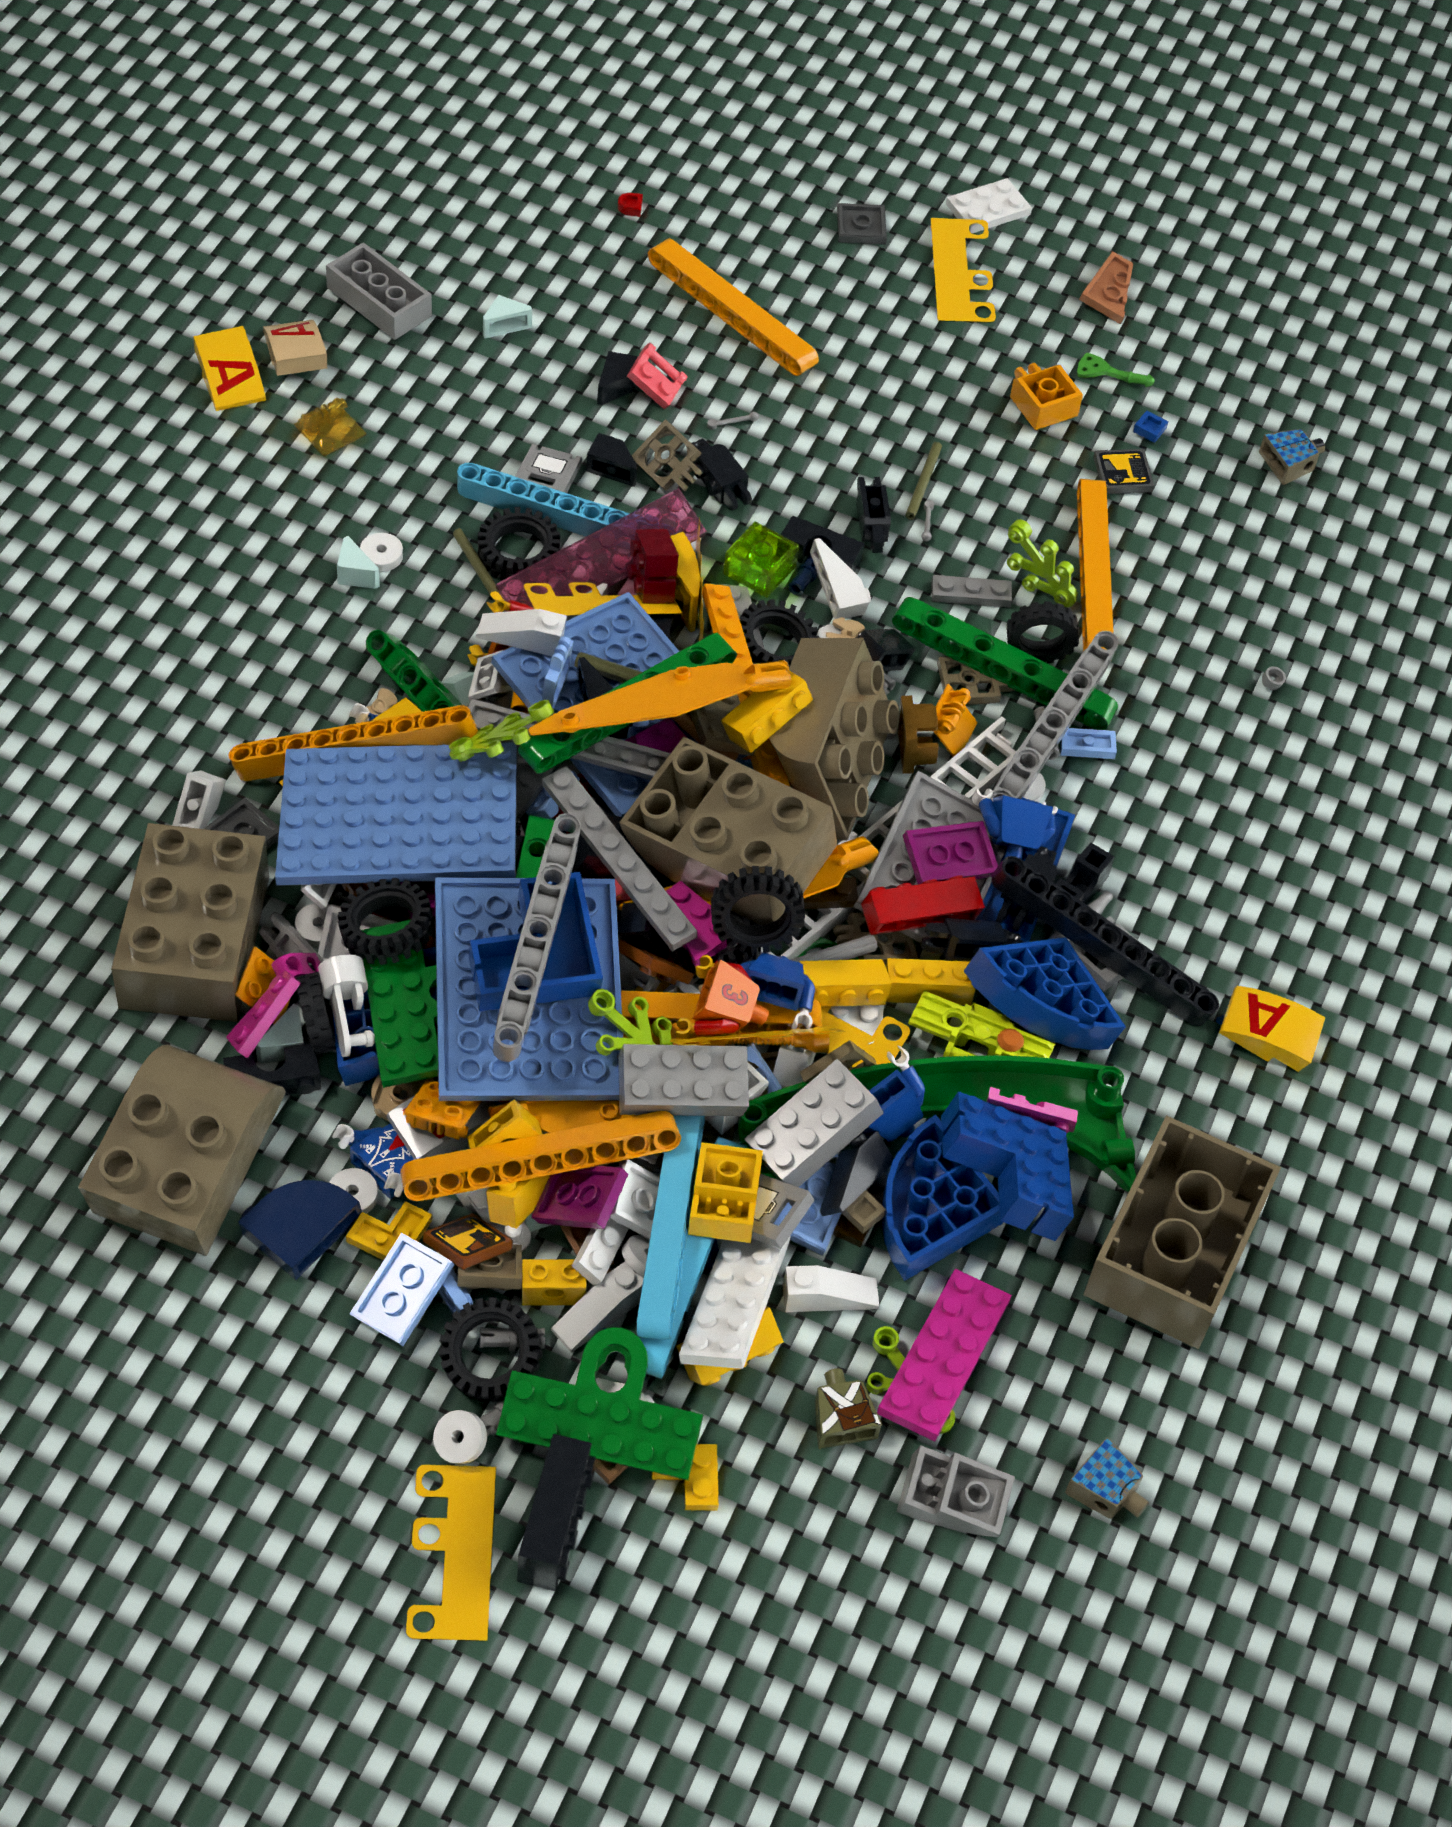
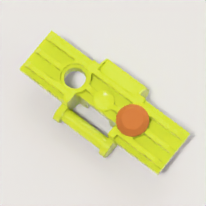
M925 990L908 1022L909 1025L949 1041L943 1057L976 1056L955 1047L956 1045L965 1047L970 1039L986 1045L989 1048L987 1055L1050 1058L1055 1047V1043L1015 1028V1024L1006 1015L973 1003L971 1006L968 1004L962 1006ZM956 1017L961 1020L962 1025L952 1027L947 1023V1019Z

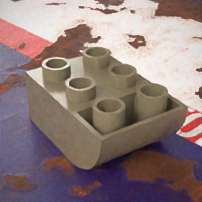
M801 638L789 669L806 681L813 701L769 737L776 750L791 787L831 806L836 839L848 840L856 817L862 818L867 813L869 804L867 787L872 775H879L883 770V745L887 734H894L898 729L900 720L899 707L895 700L887 699L883 689V666L879 661H872L864 638Z
M686 737L681 739L619 822L628 841L650 865L673 882L678 883L682 881L696 894L711 900V896L713 897L714 888H719V882L722 879L728 881V874L734 872L737 877H740L739 869L745 867L747 873L750 874L753 873L752 866H759V873H764L765 866L772 867L773 875L778 869L784 871V878L787 875H791L794 878V883L798 882L801 891L804 893L837 846L831 806ZM755 894L738 900L732 906L731 911L759 925H766L779 919L785 910V906L774 896Z

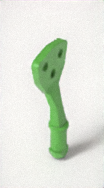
M1091 353L1084 354L1078 363L1077 376L1080 378L1107 375L1123 380L1128 384L1145 385V387L1154 384V378L1149 374L1142 375L1132 371L1117 370L1101 357Z

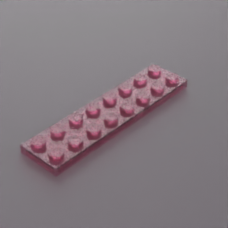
M678 488L497 583L496 589L506 602L513 600L533 607L524 589V584L547 583L551 585L556 596H573L568 586L569 583L590 582L595 584L596 587L605 583L609 587L628 577V566L633 564L630 542L635 540V530L667 529L670 536L684 532L690 543L697 540L699 518ZM700 522L699 538H702L706 535L707 531ZM586 585L575 587L580 593H587L592 590L591 587ZM532 586L530 588L536 594L548 592L543 586Z

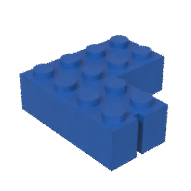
M580 872L571 873L536 1004L591 997L596 990L602 987L603 976ZM537 877L520 879L518 900L523 924ZM540 933L532 934L535 937H543ZM521 934L470 940L468 958L473 982L475 981L474 989L479 1011L500 1009ZM517 986L520 990H529L526 986Z
M958 1091L941 1115L942 1134L944 1135L942 1138L943 1158L998 1178L1001 1222L1026 1230L1044 1207V1211L1032 1225L1031 1233L1056 1241L1074 1218L1066 1131Z

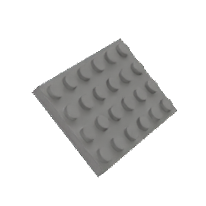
M917 771L853 907L863 912L862 901L869 894V891L876 887L890 889L896 888L903 883L918 885L902 836L906 830L977 821L984 822L979 806H976L970 798ZM985 825L997 864L999 866L1000 861L1006 850V847L993 844L992 836L989 835L987 827ZM992 877L976 879L982 900H984L990 887ZM926 927L899 931L920 943L922 938L931 937L925 932Z

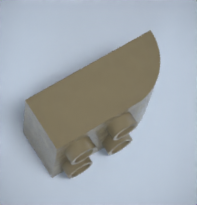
M162 1045L147 1057L134 1076L78 1188L92 1213L207 1256L286 1091L283 1087L179 1048Z

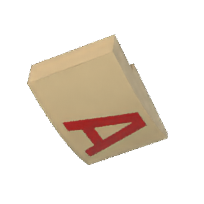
M314 320L263 326L272 365L275 367L277 376L328 369L326 349Z

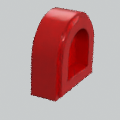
M624 193L618 198V210L624 215L640 217L643 194Z

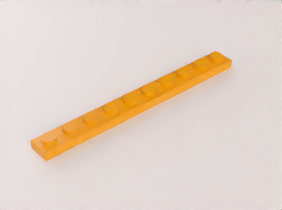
M705 583L702 588V596L713 633L720 634L736 651L737 657L732 664L748 668L753 665L730 586ZM747 690L737 694L740 703L750 696L753 691ZM768 738L757 748L754 755L750 756L753 769L790 786L776 750Z

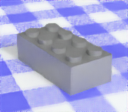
M364 242L326 265L327 288L394 340L432 317V294Z
M623 1044L619 1052L620 1115H642L657 1111H667L672 1115L743 1116L749 1107L747 1046Z
M836 1059L744 1140L750 1149L763 1150L762 1163L777 1180L799 1187L883 1114V1111L877 1099Z

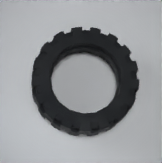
M1044 601V604L1034 602L1028 607L1024 605L1019 608L1020 611L1013 612L1011 619L1007 621V643L1043 662H1047V664L1054 663V660L1065 659L1066 655H1071L1074 652V647H1077L1079 644L1077 616L1073 615V611L1070 608L1065 609L1064 605L1060 603L1055 605L1052 602ZM1038 625H1053L1063 630L1060 636L1047 641H1033L1022 635L1027 629Z
M319 971L296 977L301 983L297 988L300 998L299 1002L314 1053L318 1055L336 1050L332 1009L329 999L323 996Z

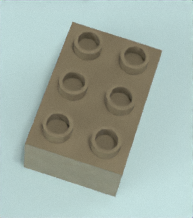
M148 823L111 968L118 1009L238 1022L242 1000L236 997L235 993L252 948L255 946L269 882L266 836Z
M1166 1115L1098 1254L1083 1295L1199 1349L1281 1167Z

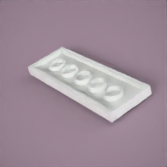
M791 1236L781 1249L752 1238L751 1243L723 1240L679 1352L681 1364L744 1368Z

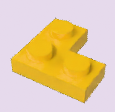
M406 1201L390 1225L361 1212L347 1233L346 1242L384 1260L401 1233L419 1242L433 1220L432 1214Z
M697 1444L689 1481L684 1480L685 1510L718 1511L717 1444ZM652 1472V1480H684Z

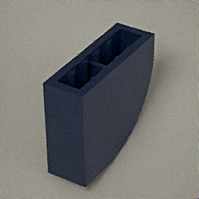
M303 1180L288 1183L273 1190L255 1206L247 1208L241 1215L238 1223L242 1234L292 1278L297 1280L355 1223L362 1210L360 1202L344 1189L324 1181Z

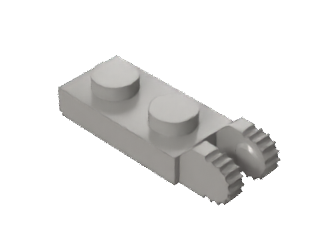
M273 912L269 917L271 922L280 931L278 935L267 926H262L259 930V934L270 945L269 948L278 958L289 953H316L320 963L324 961L298 931L291 926L289 921L279 913ZM309 963L310 968L315 971L313 965Z

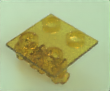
M335 398L327 405L323 404L320 408L317 407L307 414H302L298 422L294 423V426L323 456L367 435L344 410L347 408V403L343 398Z

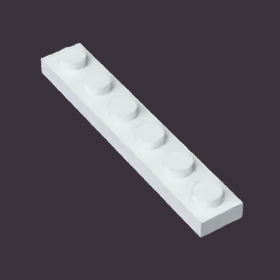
M661 1153L638 1158L655 1164ZM609 1218L604 1229L591 1228L572 1267L593 1286L601 1283L629 1228Z

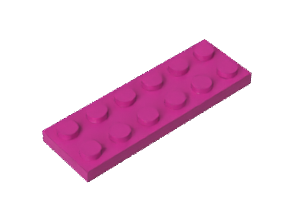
M955 1269L878 1406L877 1414L935 1442L1003 1316L1012 1295Z

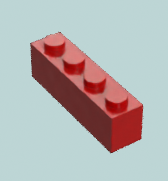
M962 875L939 882L937 879H931L918 885L903 883L896 888L890 889L876 887L869 891V894L861 903L870 935L926 927L929 922L943 923L945 918L975 920L985 908L975 876L964 878Z

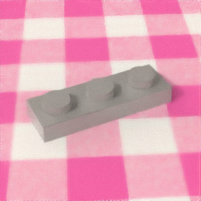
M933 575L932 602L1010 608L1012 603V581Z

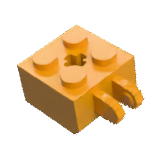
M1031 363L1027 366L1028 373L1022 367L1014 370L1015 378L1013 379L1010 398L1034 430L1078 416L1083 394L1061 365L1041 370L1036 363Z

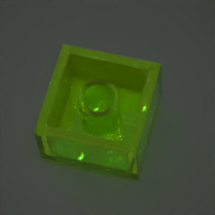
M754 521L726 551L723 574L768 598L796 567L799 545Z

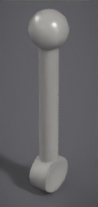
M751 412L750 415L719 421L709 419L707 427L714 430L717 426L747 420L755 422L759 419V414Z
M927 500L924 503V509L926 510L925 529L921 535L924 541H929L932 538L930 520L931 511L934 509L935 504L931 500Z

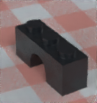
M792 515L779 537L777 554L802 563L804 558L810 554L814 539L820 538L847 566L856 572L862 562L865 543Z
M1090 843L1076 859L1073 870L1065 881L1060 878L1056 884L1086 904L1109 877L1115 857L1095 844Z
M311 1044L284 1048L285 1062L279 1069L274 1071L260 1069L255 1063L253 1053L248 1058L243 1055L223 1058V1064L227 1067L283 1087L286 1091L284 1096L310 1094L313 1091L321 1090L317 1055L314 1053Z

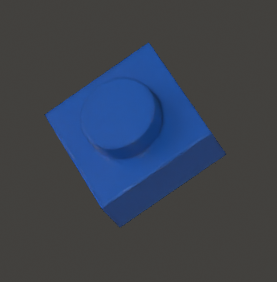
M1146 411L1134 425L1133 432L1155 443L1167 429L1169 421Z

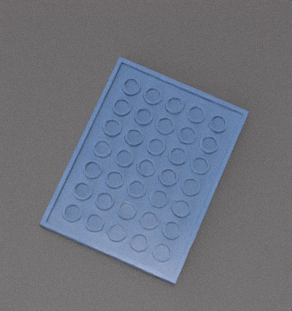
M629 592L566 621L564 636L573 640L574 643L568 677L552 715L583 702L576 675L577 668L574 666L579 652L641 672L679 652ZM510 647L492 656V665L527 708L542 700L544 681L550 668L552 656L516 647ZM603 677L613 688L623 684ZM666 718L633 722V726L628 729L627 739ZM672 719V721L679 727V729L687 736L688 739L698 743L685 730L681 729L679 724H677ZM739 754L736 762L749 755ZM570 758L611 811L619 817H624L651 781Z
M514 742L501 743L504 748L501 754L490 758L486 752L474 753L472 758L463 762H459L458 759L452 760L449 756L451 752L449 745L445 744L286 749L275 872L276 886L369 883L372 881L376 883L380 882L379 880L381 879L391 882L392 878L399 879V882L404 880L435 881V877L516 878L517 745Z
M435 877L439 1101H513L514 1099L516 1101L619 1100L618 1055L620 1050H614L610 1055L604 1056L597 1052L595 1044L602 1035L608 1034L613 1037L623 1038V1032L606 1017L595 1016L589 1011L588 1000L590 997L535 1004L527 1034H525L518 1058L510 1062H504L499 1060L493 1053L494 1035L500 1009L479 1011L474 989L475 981L473 982L468 958L470 940L521 934L523 920L518 892L520 879L526 878ZM582 879L603 976L601 989L608 990L613 994L615 998L614 1008L622 1014L615 879ZM507 1039L501 1041L506 1045L514 1044L513 1041ZM602 1042L606 1048H610L606 1042Z

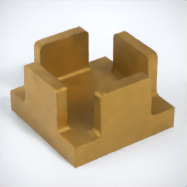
M912 695L901 696L898 738L902 773L911 774L914 773L915 765L937 763L938 743H933L932 737H917L918 731L938 730L936 707L931 703L913 704Z

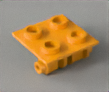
M947 684L935 706L938 730L934 731V733L952 757H954L965 748L978 722L966 707V704L971 699L970 691L966 688L954 691L951 685Z
M256 946L252 948L235 993L236 997L251 1008L267 991L270 983L276 977L271 966L274 960ZM290 999L284 1006L282 1011L279 1013L273 1024H275L284 1015L288 1008Z
M426 1080L404 1110L403 1115H407L406 1123H410L412 1128L428 1130V1132L433 1133L437 1125L438 1135H442L445 1129L444 1136L456 1140L460 1138L465 1139L469 1127L465 1125L482 1101H439L438 1082Z

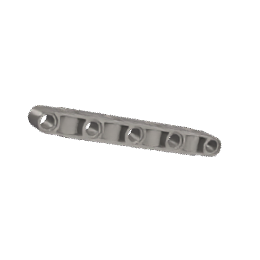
M1110 631L1097 633L1088 648L1083 651L1000 776L990 798L992 802L993 798L1002 795L1022 799L1108 668L1119 644L1118 638L1114 633ZM1021 764L1028 765L1030 768L1023 767Z
M571 813L560 814L554 821L550 838L545 846L501 1002L494 1035L493 1053L499 1060L504 1062L515 1060L521 1053L573 870L581 823ZM562 831H568L571 834H564ZM547 882H555L557 885H550ZM540 933L543 937H535L532 934ZM517 986H526L529 990H520ZM507 1039L513 1041L514 1044L506 1045L501 1041Z

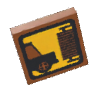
M474 1213L425 1231L423 1234L424 1243L461 1269H466L512 1250L513 1244L512 1239Z

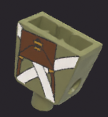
M840 1368L827 1371L824 1374L827 1385L817 1388L815 1397L818 1448L878 1439L882 1423L864 1383L860 1380L846 1382L843 1370Z

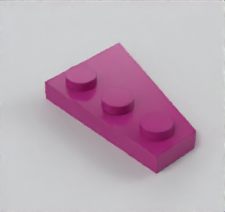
M682 881L666 890L697 930V938L683 945L692 957L694 966H700V958L703 955H708L712 958L727 947V939L722 942L718 937V933L715 934L713 930L710 904Z
M286 970L272 980L267 991L226 1036L236 1051L246 1058L253 1052L301 984L295 976Z
M989 1088L986 1102L1002 1106L1023 1116H1029L1047 1125L1058 1127L1066 1131V1133L1074 1132L1077 1123V1110L1048 1102H1039L1034 1105L1025 1100L1026 1096L1014 1094L1013 1097L1008 1098L999 1095L1000 1089Z

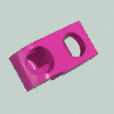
M289 953L276 959L271 966L276 976L281 975L286 970L293 976L298 977L318 972L320 961L316 953ZM309 963L313 965L315 971L310 968Z

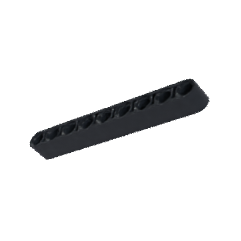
M1008 856L1003 859L994 871L992 883L997 890L1189 1024L1201 1026L1218 1010L1219 1000L1211 991L1020 858Z

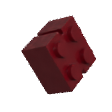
M635 530V540L630 542L633 564L628 566L629 580L634 582V592L639 594L642 604L674 603L676 580L666 579V577L677 576L679 554L668 530Z

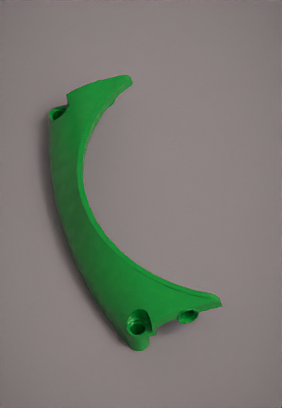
M1004 1055L952 1056L908 1061L909 1066L913 1065L925 1086L924 1100L920 1106L923 1113L922 1118H931L935 1114L940 1118L958 1091L987 1101L990 1087L1000 1089L999 1095L1010 1098L1014 1094L1026 1096L1025 1100L1029 1101L1030 1104L1036 1105L1039 1102H1048L1077 1110V1123L1074 1132L1066 1133L1067 1147L1106 1172L1123 1190L1130 1191L1136 1178L1133 1165L1135 1161V1148L1131 1137H1126L1122 1118L1124 1103L1120 1092L1124 1082V1075L1119 1068L1062 1059ZM885 1063L849 1071L870 1090L898 1069L899 1072L902 1070L893 1063ZM809 1082L798 1083L749 1100V1107L744 1115L738 1116L737 1131L739 1143L748 1146L744 1139ZM748 1118H753V1119H755V1120H757V1121H749V1120H747V1119H748ZM761 1163L760 1174L777 1179L764 1166V1164Z

